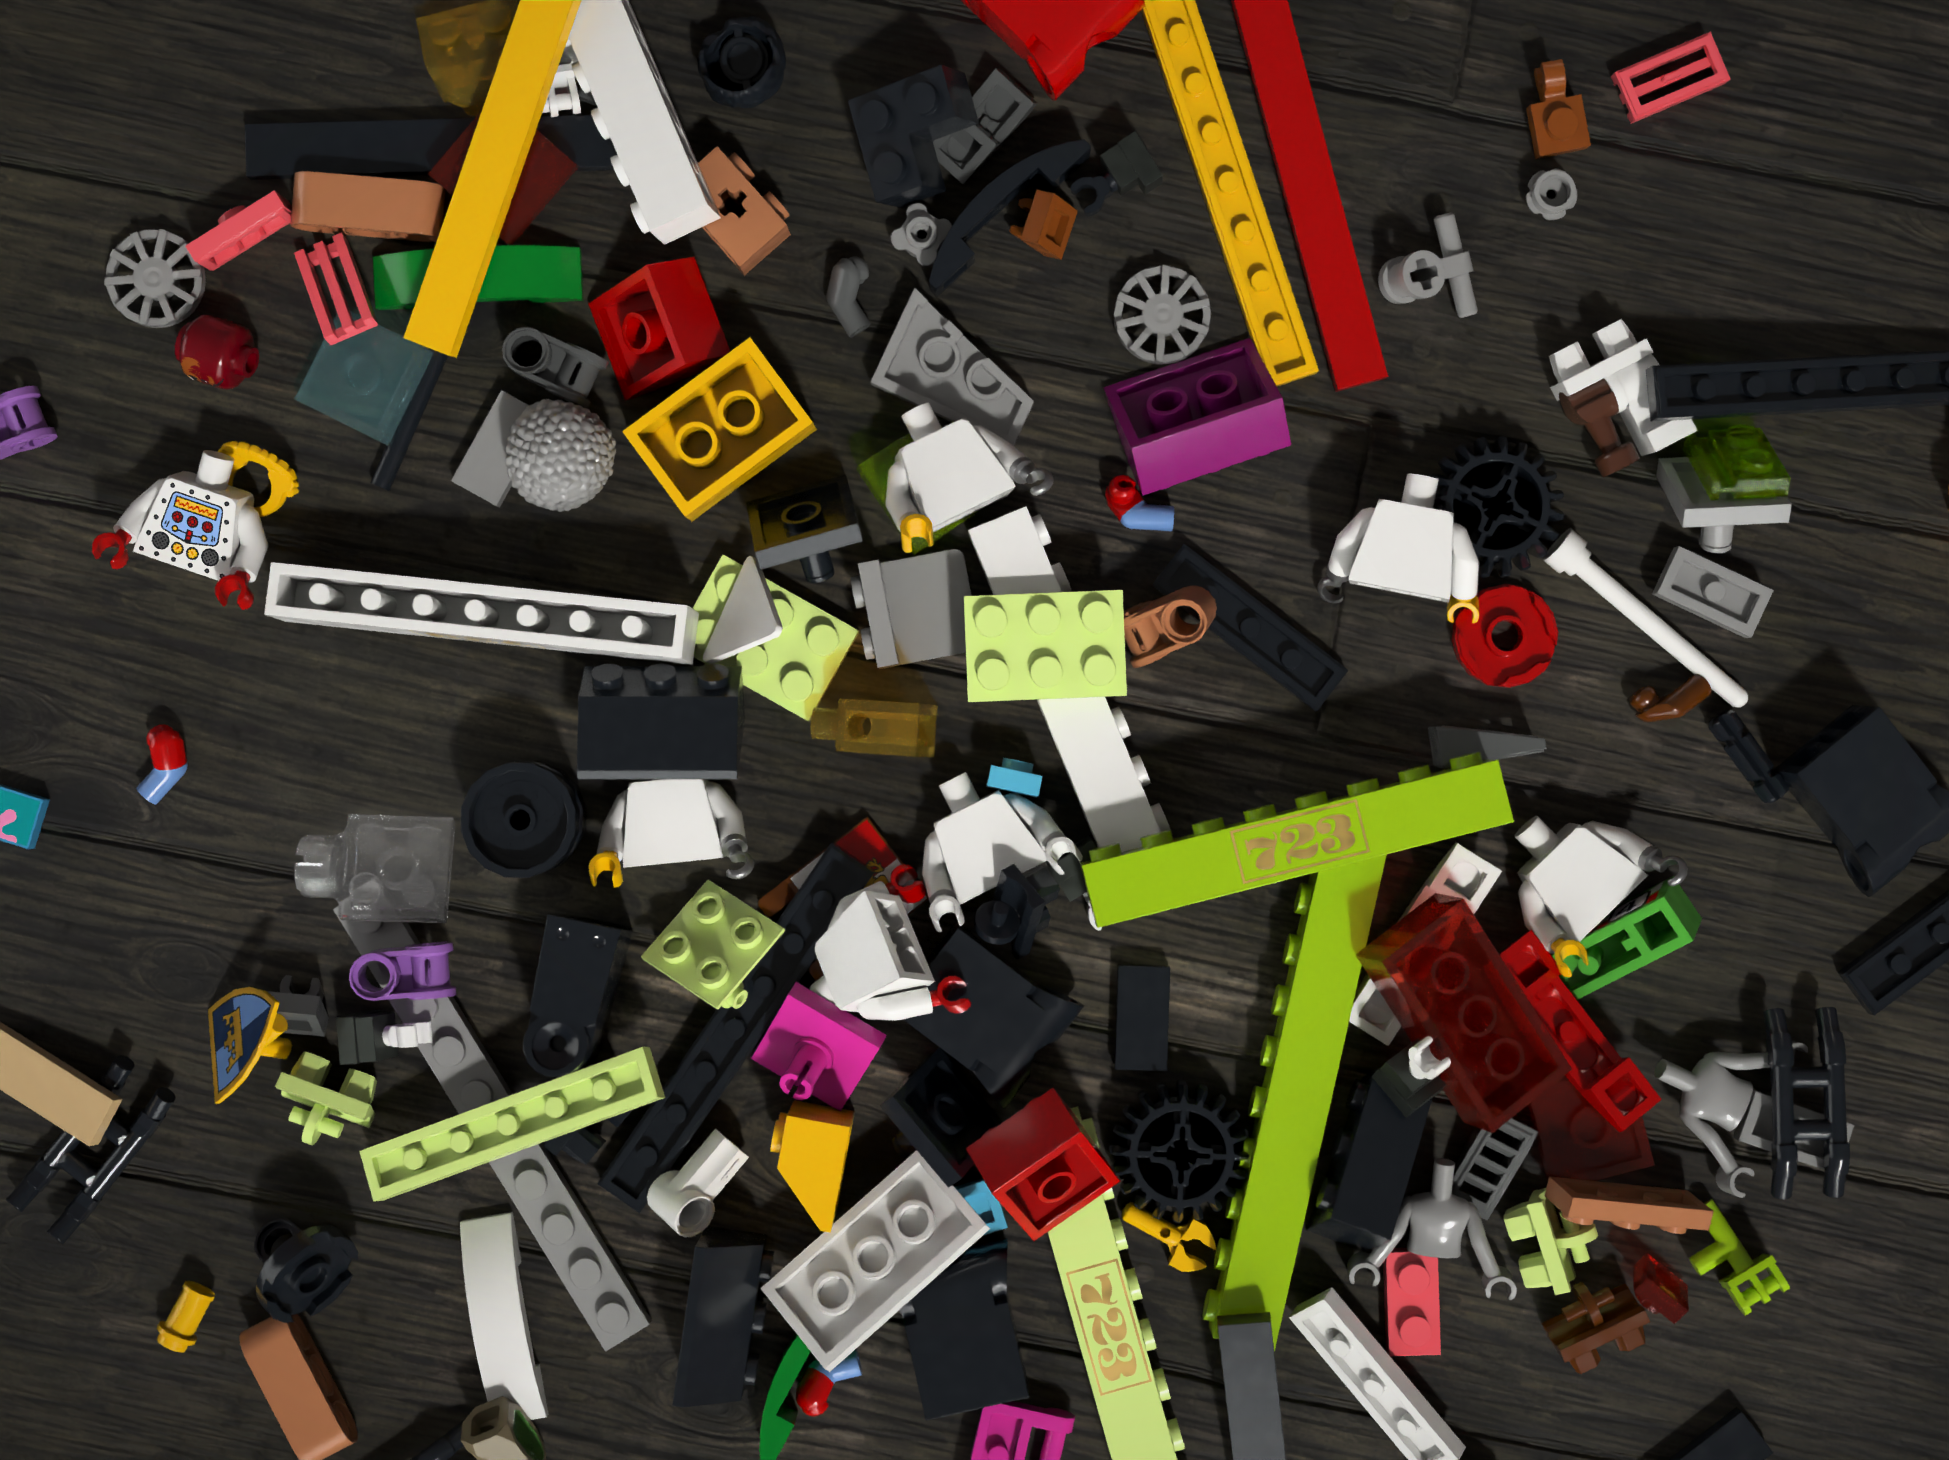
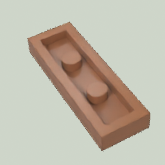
M1549 1177L1545 1197L1562 1211L1561 1215L1563 1218L1580 1225H1592L1594 1220L1610 1221L1612 1224L1625 1229L1636 1230L1640 1228V1224L1657 1226L1670 1233L1684 1234L1687 1229L1709 1231L1714 1212L1691 1192L1680 1189Z

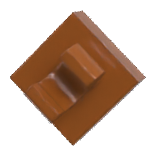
M1036 190L1034 199L1023 198L1018 203L1020 208L1029 213L1025 226L1011 225L1009 231L1043 256L1062 260L1078 210L1055 193Z

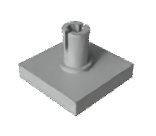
M1762 453L1658 458L1656 477L1682 528L1701 527L1699 544L1707 552L1724 553L1731 550L1734 525L1789 523L1792 503Z

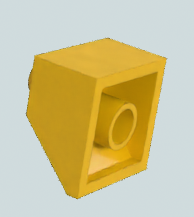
M794 1100L789 1112H780L779 1119L775 1122L770 1152L780 1153L777 1166L778 1171L819 1230L831 1233L838 1207L855 1111L846 1109L839 1111L829 1106Z

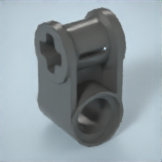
M529 327L517 328L509 333L504 340L502 348L506 364L520 377L545 388L546 391L563 400L587 409L591 403L587 397L599 371L606 369L609 364L604 358L569 342L564 343ZM529 341L540 343L542 346V356L538 363L530 367L520 366L516 357L519 347Z

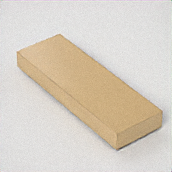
M0 1022V1090L86 1145H99L122 1098Z

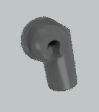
M857 256L850 257L849 259L842 258L833 266L826 294L829 306L849 338L861 333L871 325L856 301L860 284L869 277L867 263Z

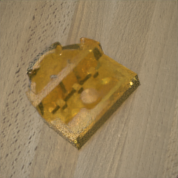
M486 0L416 18L425 66L440 97L445 103L449 101L456 106L462 107L468 115H481L520 0Z

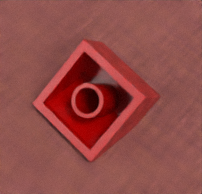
M695 257L647 264L588 303L625 400L636 398L701 373L730 352Z
M1054 1088L1042 1096L1031 1100L1022 1110L997 1127L986 1131L980 1139L966 1148L992 1195L1033 1241L1120 1182L1118 1176L1080 1121Z

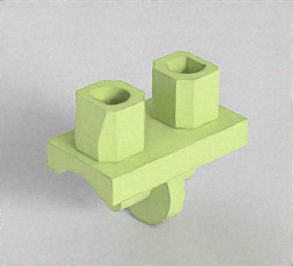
M304 1051L292 1068L290 1075L281 1072L275 1087L282 1090L281 1096L313 1107L310 1112L294 1106L289 1115V1121L305 1126L302 1133V1142L314 1145L321 1133L339 1138L343 1130L344 1124L329 1119V1114L370 1128L376 1114L371 1106L377 1084L374 1076L349 1068L339 1093L322 1087L332 1066L331 1062L323 1057Z
M1546 1188L1534 1190L1529 1201L1507 1209L1504 1214V1222L1512 1241L1537 1236L1540 1252L1522 1255L1518 1261L1525 1287L1552 1286L1555 1295L1571 1292L1570 1281L1576 1278L1567 1248L1571 1249L1575 1263L1586 1262L1590 1257L1585 1244L1596 1239L1598 1233L1594 1223L1592 1225H1580L1570 1222L1562 1217V1211L1559 1212L1564 1227L1561 1229L1554 1204L1545 1197Z

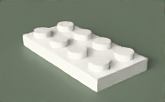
M916 1150L833 1224L831 1233H822L760 1289L823 1368L831 1372L990 1228L953 1185L949 1188Z

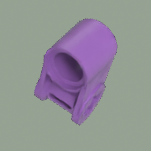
M37 386L20 387L0 395V460L19 452L41 447L58 437L55 428L48 427L38 403L41 394Z
M453 942L412 944L405 947L377 949L366 953L354 961L350 968L349 981L351 988L361 998L373 1001L402 998L422 1000L457 995L456 986L450 984L448 953L453 951ZM370 961H380L388 968L390 979L385 988L375 987L367 980L366 968Z

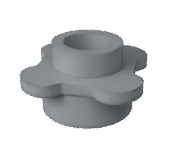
M915 203L907 208V219L901 228L892 232L891 241L895 249L906 250L911 256L917 258L919 264L928 266L934 263L937 252L952 225L945 218L937 219L929 214L925 205ZM925 230L927 233L926 238L919 239L917 232Z

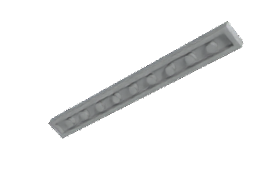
M382 881L373 884L333 909L361 956L377 949L420 944ZM370 961L368 964L369 969L380 987L385 988L390 979L388 968L380 961ZM453 996L411 1000L409 998L388 999L403 1023L431 1021L433 1043L418 1044V1048L459 1114L513 1095ZM544 1143L489 1162L605 1352L650 1325L652 1321L650 1315L549 1151L544 1147Z

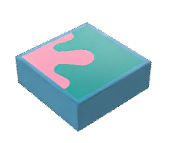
M0 784V841L25 849H35L50 799Z

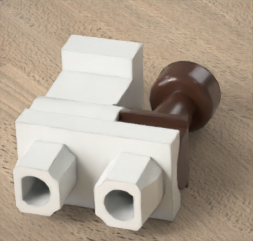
M1622 319L1592 334L1604 360L1590 366L1578 341L1549 356L1553 373L1558 381L1557 384L1550 388L1556 400H1560L1565 416L1573 423L1585 425L1602 452L1595 459V464L1602 478L1641 459L1632 442L1621 444L1611 419L1612 416L1620 413L1641 456L1655 453L1698 431L1692 419L1650 422L1646 369L1651 366H1658L1659 363L1652 355L1654 352L1647 338L1637 343L1633 333Z

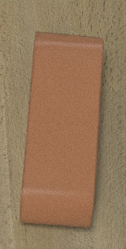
M300 171L294 175L290 225L295 229L316 233L339 234L342 232L343 235L437 242L443 225L446 187L418 180Z
M298 1314L291 1315L294 1322L284 1323L269 1317L242 1331L239 1335V1341L244 1357L299 1460H323L356 1443L358 1431L352 1414L301 1317Z

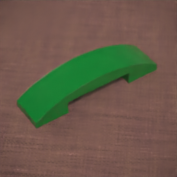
M496 245L476 302L529 300L531 303L584 301L581 248L539 245ZM434 249L398 252L373 257L375 309L414 308Z
M796 1332L786 1346L777 1365L767 1395L760 1428V1460L777 1459L796 1422L798 1411L783 1402L811 1352Z

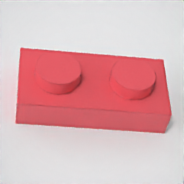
M1394 1248L1383 1262L1386 1352L1389 1356L1441 1355L1438 1258L1417 1255L1409 1252L1407 1248Z

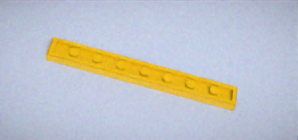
M520 0L403 337L404 339L457 358L581 0Z
M1144 0L1145 7L1141 12L1250 338L1277 387L1319 372L1196 1Z

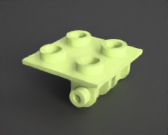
M707 880L642 954L641 958L717 1010L721 1006L738 1009L745 1003L748 996L742 981L785 932V929L715 883Z

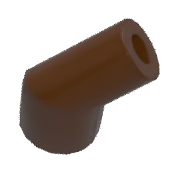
M1694 674L1670 694L1659 698L1655 688L1647 685L1634 692L1630 696L1629 701L1631 706L1637 711L1635 716L1649 723L1684 716L1707 698L1712 690L1704 677Z

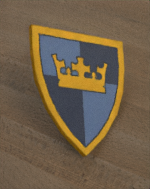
M253 987L235 989L208 1009L214 1099L216 1104L223 1102L247 1079L260 1056L287 1059L290 1055L292 1048L290 1039L279 1037L288 1028L287 1020L284 1016L277 1013L280 1002L267 991Z

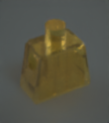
M840 698L838 709L816 707L813 709L810 725L811 737L813 739L836 740L835 748L836 751L934 757L938 705ZM866 718H869L871 730L866 736L863 731V723Z

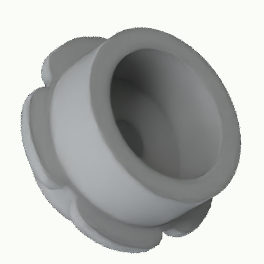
M1563 170L1539 171L1528 182L1530 190L1526 194L1527 205L1533 213L1542 214L1546 220H1557L1564 217L1566 210L1572 209L1576 204L1577 189L1570 175ZM1548 190L1555 192L1556 196L1554 199L1547 197L1546 193Z

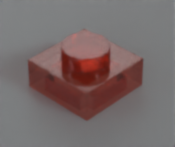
M1650 1254L1644 1255L1633 1266V1291L1635 1296L1648 1311L1653 1314L1660 1312L1675 1324L1689 1311L1688 1285Z

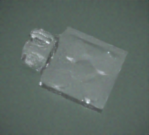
M348 814L344 832L337 835H306L299 840L295 855H303L304 863L294 864L296 889L304 897L333 898L337 900L339 904L338 916L341 920L447 923L456 823L453 817Z

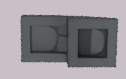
M996 68L972 97L979 124L933 141L938 162L963 185L996 153L1038 104L1000 68Z

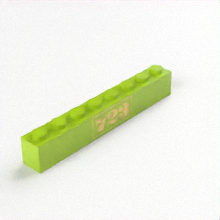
M1474 752L1449 759L1451 769L1431 773L1429 765L1414 767L1397 772L1399 782L1379 787L1377 778L1367 779L1346 785L1348 795L1328 800L1326 791L1316 792L1295 798L1297 808L1276 813L1274 804L1243 811L1245 821L1225 826L1223 817L1192 824L1194 834L1173 839L1171 830L1141 837L1142 847L1121 852L1120 844L1117 843L1090 850L1091 860L1081 862L1080 866L1095 924L1100 928L1513 823L1514 819L1499 760H1482L1481 752Z

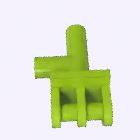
M1713 1199L1705 1202L1704 1204L1714 1211L1709 1233L1715 1242L1689 1257V1261L1696 1272L1701 1276L1728 1260L1734 1271L1720 1279L1719 1283L1727 1290L1744 1316L1752 1312L1750 1306L1758 1301H1761L1763 1304L1771 1301L1769 1295L1780 1289L1783 1293L1789 1290L1790 1286L1775 1264L1777 1261L1773 1255L1761 1254L1752 1260ZM1766 1269L1769 1276L1760 1281L1756 1274ZM1747 1280L1751 1287L1740 1292L1737 1286Z

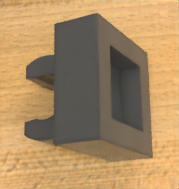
M286 975L282 979L280 992L268 991L280 1002L277 1013L284 1016L287 1020L288 1028L283 1033L325 1037L329 1017L322 1002L324 991L319 978H312L310 989L306 994H294L296 984L290 975Z

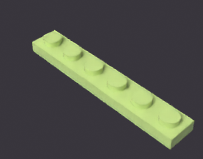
M640 1047L359 1152L373 1202L384 1201L665 1098L650 1047Z

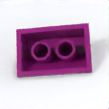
M1251 338L1103 387L1126 458L1142 495L1167 489L1184 481L1208 473H1214L1223 468L1291 446L1283 397Z

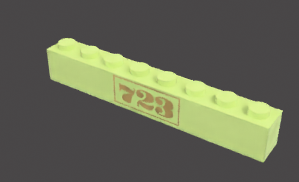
M1071 1108L1093 1142L1100 1148L1092 1118L1082 1120L1079 1108ZM1110 1188L1048 1231V1235L1111 1459L1177 1460L1175 1452L1185 1449L1177 1418L1166 1421L1161 1401L1169 1400L1171 1397L1163 1368L1156 1370L1151 1368L1147 1351L1157 1349L1149 1319L1138 1320L1133 1301L1143 1299L1135 1269L1124 1270L1119 1251L1128 1249V1244L1121 1219H1109L1105 1201L1114 1198L1112 1188Z

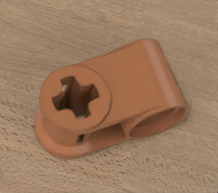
M1187 586L1156 600L1146 601L1125 610L1124 634L1125 641L1132 653V657L1129 660L1132 668L1148 665L1170 652L1201 639L1216 617L1217 606L1210 592L1199 586ZM1185 605L1195 609L1199 614L1200 623L1188 624L1183 621L1178 614V606Z

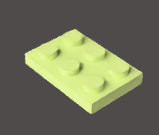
M725 555L721 556L693 606V609L699 613L694 657L705 664L710 663L703 660V654L743 565ZM766 579L783 627L780 636L718 661L715 664L742 666L744 686L803 719L810 721L860 631Z
M1123 590L964 596L968 702L1127 696Z

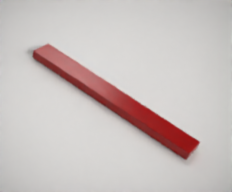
M1231 0L1335 392L1386 379L1388 373L1288 0Z

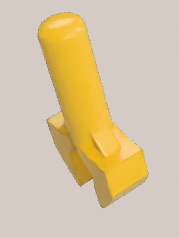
M1129 1202L1123 1208L1121 1215L1123 1221L1168 1245L1171 1254L1167 1261L1170 1266L1181 1272L1197 1271L1207 1267L1205 1261L1186 1253L1181 1240L1197 1239L1206 1246L1216 1250L1213 1236L1204 1221H1197L1192 1215L1188 1223L1176 1226L1163 1218H1154L1152 1212L1144 1208L1138 1209L1133 1202Z

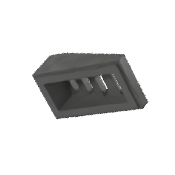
M1444 725L1428 727L1433 765L1437 766V768L1451 767L1449 759L1474 752H1481L1482 760H1498L1544 752V749H1547L1545 739L1533 735Z
M1485 1103L1455 1163L1451 1194L1474 1203L1480 1217L1488 1221L1527 1156L1539 1131ZM1495 1128L1514 1137L1510 1146L1491 1137ZM1487 1146L1505 1155L1501 1164L1481 1155L1480 1152L1483 1147ZM1475 1163L1495 1173L1492 1182L1469 1172L1473 1164ZM1463 1181L1486 1191L1483 1200L1481 1201L1459 1190Z

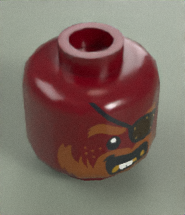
M201 315L192 322L186 323L179 331L176 339V359L180 362L184 374L192 380L220 389H233L240 385L245 378H250L258 367L259 351L255 348L251 331L242 324L214 315Z

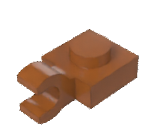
M1558 59L1541 63L1540 68L1534 69L1540 103L1531 104L1526 108L1535 160L1589 148L1591 142L1582 94L1566 97V73L1563 60Z

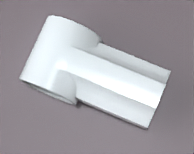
M715 1128L680 1171H667L652 1183L647 1195L648 1205L677 1234L685 1238L693 1237L708 1227L715 1212L714 1198L741 1168L749 1156Z

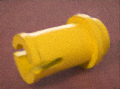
M193 1281L184 1282L183 1289L167 1320L160 1321L156 1328L159 1332L156 1339L157 1342L175 1352L184 1353L188 1346L195 1345L197 1336L194 1333L208 1306L215 1298V1293L211 1289Z

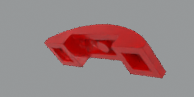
M1532 930L1527 931L1489 961L1508 999L1544 1051L1580 1094L1617 1131L1623 1132L1662 1100L1631 1058H1621L1566 987L1559 977L1561 974L1557 968L1556 961L1546 951Z

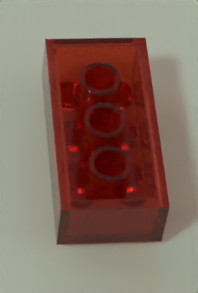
M1438 893L1433 894L1356 954V957L1411 1042L1417 1038L1422 1040L1426 1036H1431L1433 1042L1429 1045V1048L1434 1057L1440 1061L1446 1057L1450 1058V1067L1440 1073L1439 1077L1446 1084L1443 1091L1464 1123L1494 1133L1572 1070L1463 898Z

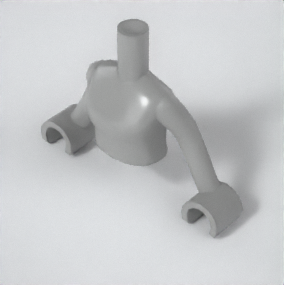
M1792 1041L1793 1049L1808 1053V1047L1805 1044ZM1710 1052L1698 1061L1692 1071H1688L1666 1059L1660 1060L1655 1068L1654 1076L1682 1090L1679 1116L1684 1124L1706 1145L1720 1164L1716 1173L1718 1187L1722 1191L1736 1197H1745V1193L1735 1188V1178L1740 1173L1754 1177V1171L1751 1168L1737 1164L1719 1134L1703 1120L1713 1122L1729 1132L1738 1126L1751 1100L1753 1085L1750 1081L1732 1075L1725 1068L1733 1070L1770 1068V1065H1768V1052Z
M1444 1158L1434 1160L1431 1191L1416 1193L1403 1198L1391 1241L1376 1246L1371 1253L1358 1252L1352 1255L1347 1263L1351 1284H1354V1276L1359 1269L1369 1268L1372 1270V1286H1376L1380 1281L1379 1267L1402 1239L1409 1222L1410 1231L1407 1250L1417 1255L1437 1258H1458L1461 1256V1239L1467 1225L1471 1245L1484 1272L1482 1285L1487 1298H1490L1491 1288L1497 1282L1507 1283L1506 1294L1508 1300L1514 1299L1517 1294L1516 1284L1511 1272L1497 1264L1475 1204L1451 1194L1455 1162Z

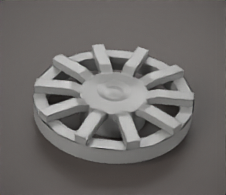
M148 229L130 234L115 249H112L106 268L104 285L116 309L129 320L151 328L173 326L189 317L201 302L206 285L204 267L194 261L185 247L189 243L180 236L164 229ZM157 239L154 257L148 255L143 241ZM166 240L178 244L180 248L167 260H164L163 254ZM134 246L141 258L139 263L125 256ZM187 254L193 269L177 271L174 265ZM120 262L134 270L133 275L117 276ZM194 278V288L191 295L178 288L180 279ZM134 284L135 288L121 299L117 285ZM174 294L186 301L175 313H173L168 301ZM140 295H143L145 297L140 315H138L127 306ZM153 300L159 301L165 317L149 318Z
M1167 265L1149 267L1133 275L1120 290L1114 306V326L1123 346L1137 358L1153 364L1175 363L1194 353L1204 341L1211 323L1210 301L1205 289L1198 282L1197 278L1186 271ZM1161 275L1160 293L1155 294L1146 278ZM1169 276L1184 282L1173 296L1168 294ZM1137 283H1139L1148 298L1146 303L1128 295ZM1191 287L1198 296L1199 301L1181 305L1179 300ZM1124 303L1142 310L1141 315L1123 319ZM1202 309V325L1183 318L1186 312ZM1142 324L1145 330L1133 343L1125 328ZM1180 326L1198 333L1190 345L1186 344L1179 333L1178 328ZM1150 335L1157 337L1156 354L1146 352L1140 348ZM1171 335L1181 351L1164 355L1165 337Z

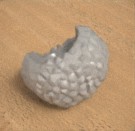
M543 399L540 402L527 406L521 416L515 420V424H512L510 429L511 435L507 439L508 445L506 446L507 456L505 460L508 467L507 473L509 479L512 480V487L518 490L519 495L524 497L526 502L559 512L576 509L593 499L603 489V485L606 484L608 477L613 474L612 467L616 453V440L612 437L611 430L606 427V424L600 420L599 416L596 413H591L587 408L574 405L572 402Z

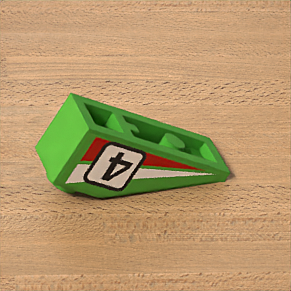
M1674 876L1637 894L1614 908L1580 941L1587 951L1588 966L1577 955H1569L1564 959L1563 962L1570 968L1572 977H1564L1563 975H1559V977L1576 1000L1694 941L1702 918L1679 884L1676 886L1668 884L1667 881L1674 878Z

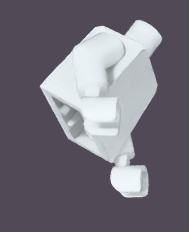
M964 772L939 785L952 813L933 823L935 830L925 839L922 876L931 903L929 915L938 932H942L939 920L946 913H955L959 925L962 926L965 919L960 905L996 887L1001 870L1015 864L1021 873H1024L1048 861L1058 874L1063 875L1065 873L1058 865V860L1062 854L1071 852L1079 862L1082 861L1083 856L1074 842L1064 836L1061 829L1045 809L1018 793L1002 795L999 790L980 799L969 776Z

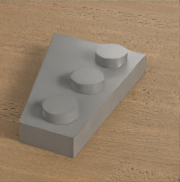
M914 288L872 377L871 385L915 406L929 402L935 415L952 423L966 418L972 426L982 425L1014 446L1033 407L1034 400L994 362L983 355L963 336V333L954 324L943 317Z

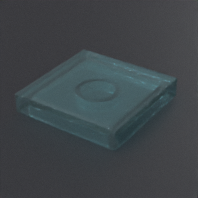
M350 311L353 321L361 318L360 315ZM337 313L333 320L336 329L342 327ZM380 325L331 346L324 339L295 400L381 443L389 445L434 352L415 342L404 339L403 336Z

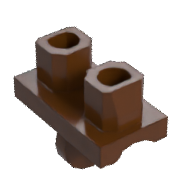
M1579 1282L1572 1286L1577 1301L1561 1308L1562 1314L1541 1323L1547 1337L1565 1363L1569 1361L1575 1371L1582 1374L1598 1366L1601 1359L1596 1348L1613 1340L1620 1351L1629 1352L1645 1344L1643 1326L1650 1323L1646 1310L1634 1298L1626 1283L1612 1290L1607 1286L1591 1294L1583 1282Z

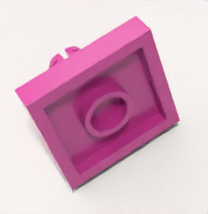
M795 982L751 1059L781 1076L780 1088L787 1095L793 1085L798 1086L792 1098L802 1101L813 1095L841 1111L887 1035L847 1011H841L835 1004Z

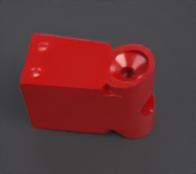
M961 0L1017 55L1027 61L1036 80L1053 101L1084 71L1088 49L1116 37L1145 7L1144 0Z

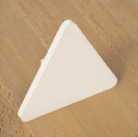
M749 556L743 564L703 654V660L707 663L714 664L775 639L782 632L783 627L763 570H760L757 558Z

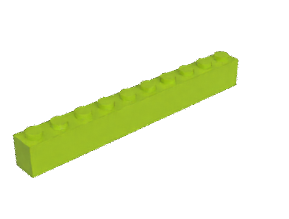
M1387 855L1310 874L1308 884L1300 883L1294 904V913L1301 914L1297 935L1289 933L1283 952V964L1290 965L1285 985L1278 984L1276 986L1271 1007V1015L1278 1016L1274 1036H1265L1261 1049L1260 1066L1267 1067L1262 1087L1254 1086L1249 1103L1248 1116L1255 1118L1251 1138L1248 1137L1240 1143L1241 1149L1249 1154V1158L1237 1161V1167L1245 1169L1247 1177L1245 1180H1241L1239 1188H1235V1197H1228L1225 1217L1232 1219L1228 1239H1219L1214 1259V1269L1221 1270L1217 1289H1208L1203 1307V1320L1209 1321L1208 1326L1213 1338L1219 1339L1217 1316L1270 1312L1275 1352Z

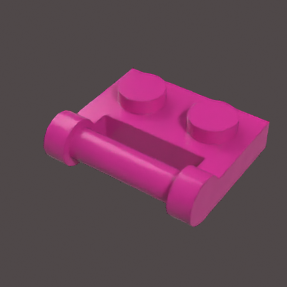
M1015 1401L981 1408L970 1460H1025L1032 1427L1046 1430L1039 1460H1060L1066 1434L1072 1433L1076 1416L1062 1409L1042 1408Z

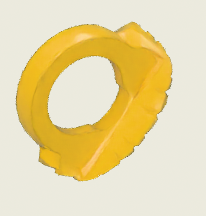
M237 441L226 442L218 450V452L235 459L228 483L230 486H233V478L236 472L247 465L248 461L256 462L267 468L268 477L271 482L270 498L264 505L253 507L259 512L260 517L276 512L282 507L287 497H293L299 493L297 488L299 487V482L296 481L295 471L289 468L287 462L277 458L275 454L268 453L267 450H262L254 444L238 443Z

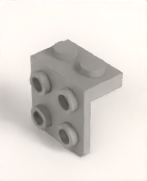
M951 549L880 563L879 560L858 563L860 576L851 577V585L856 608L866 607L870 627L860 629L866 660L876 658L877 668L883 669L966 653L964 596L972 595L965 558L961 551Z

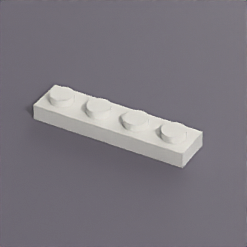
M1332 1287L1296 1306L1289 1316L1290 1320L1408 1460L1460 1459L1466 1446Z

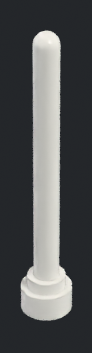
M1571 528L1566 530L1547 550V554L1543 557V561L1560 574L1565 571L1569 576L1574 574L1579 576L1693 674L1704 677L1710 684L1711 689L1731 706L1742 707L1747 703L1748 693L1744 688L1589 558L1591 552L1585 548L1587 541Z

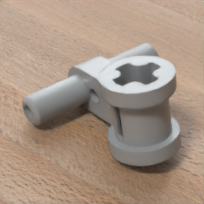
M1450 212L1436 216L1434 223L1443 258L1440 259L1430 251L1420 250L1407 256L1390 259L1380 269L1378 276L1379 289L1382 295L1391 303L1406 304L1416 299L1434 296L1441 290L1445 279H1449L1457 316L1463 318L1474 315L1478 312L1469 276V272L1474 271L1469 251H1463L1455 215Z

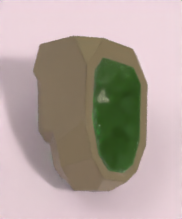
M504 1396L476 1406L463 1421L461 1442L466 1450L477 1460H546L544 1443L536 1426L519 1404Z

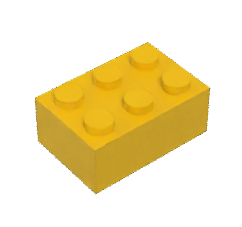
M749 337L622 432L683 515L692 522L817 429L762 352Z

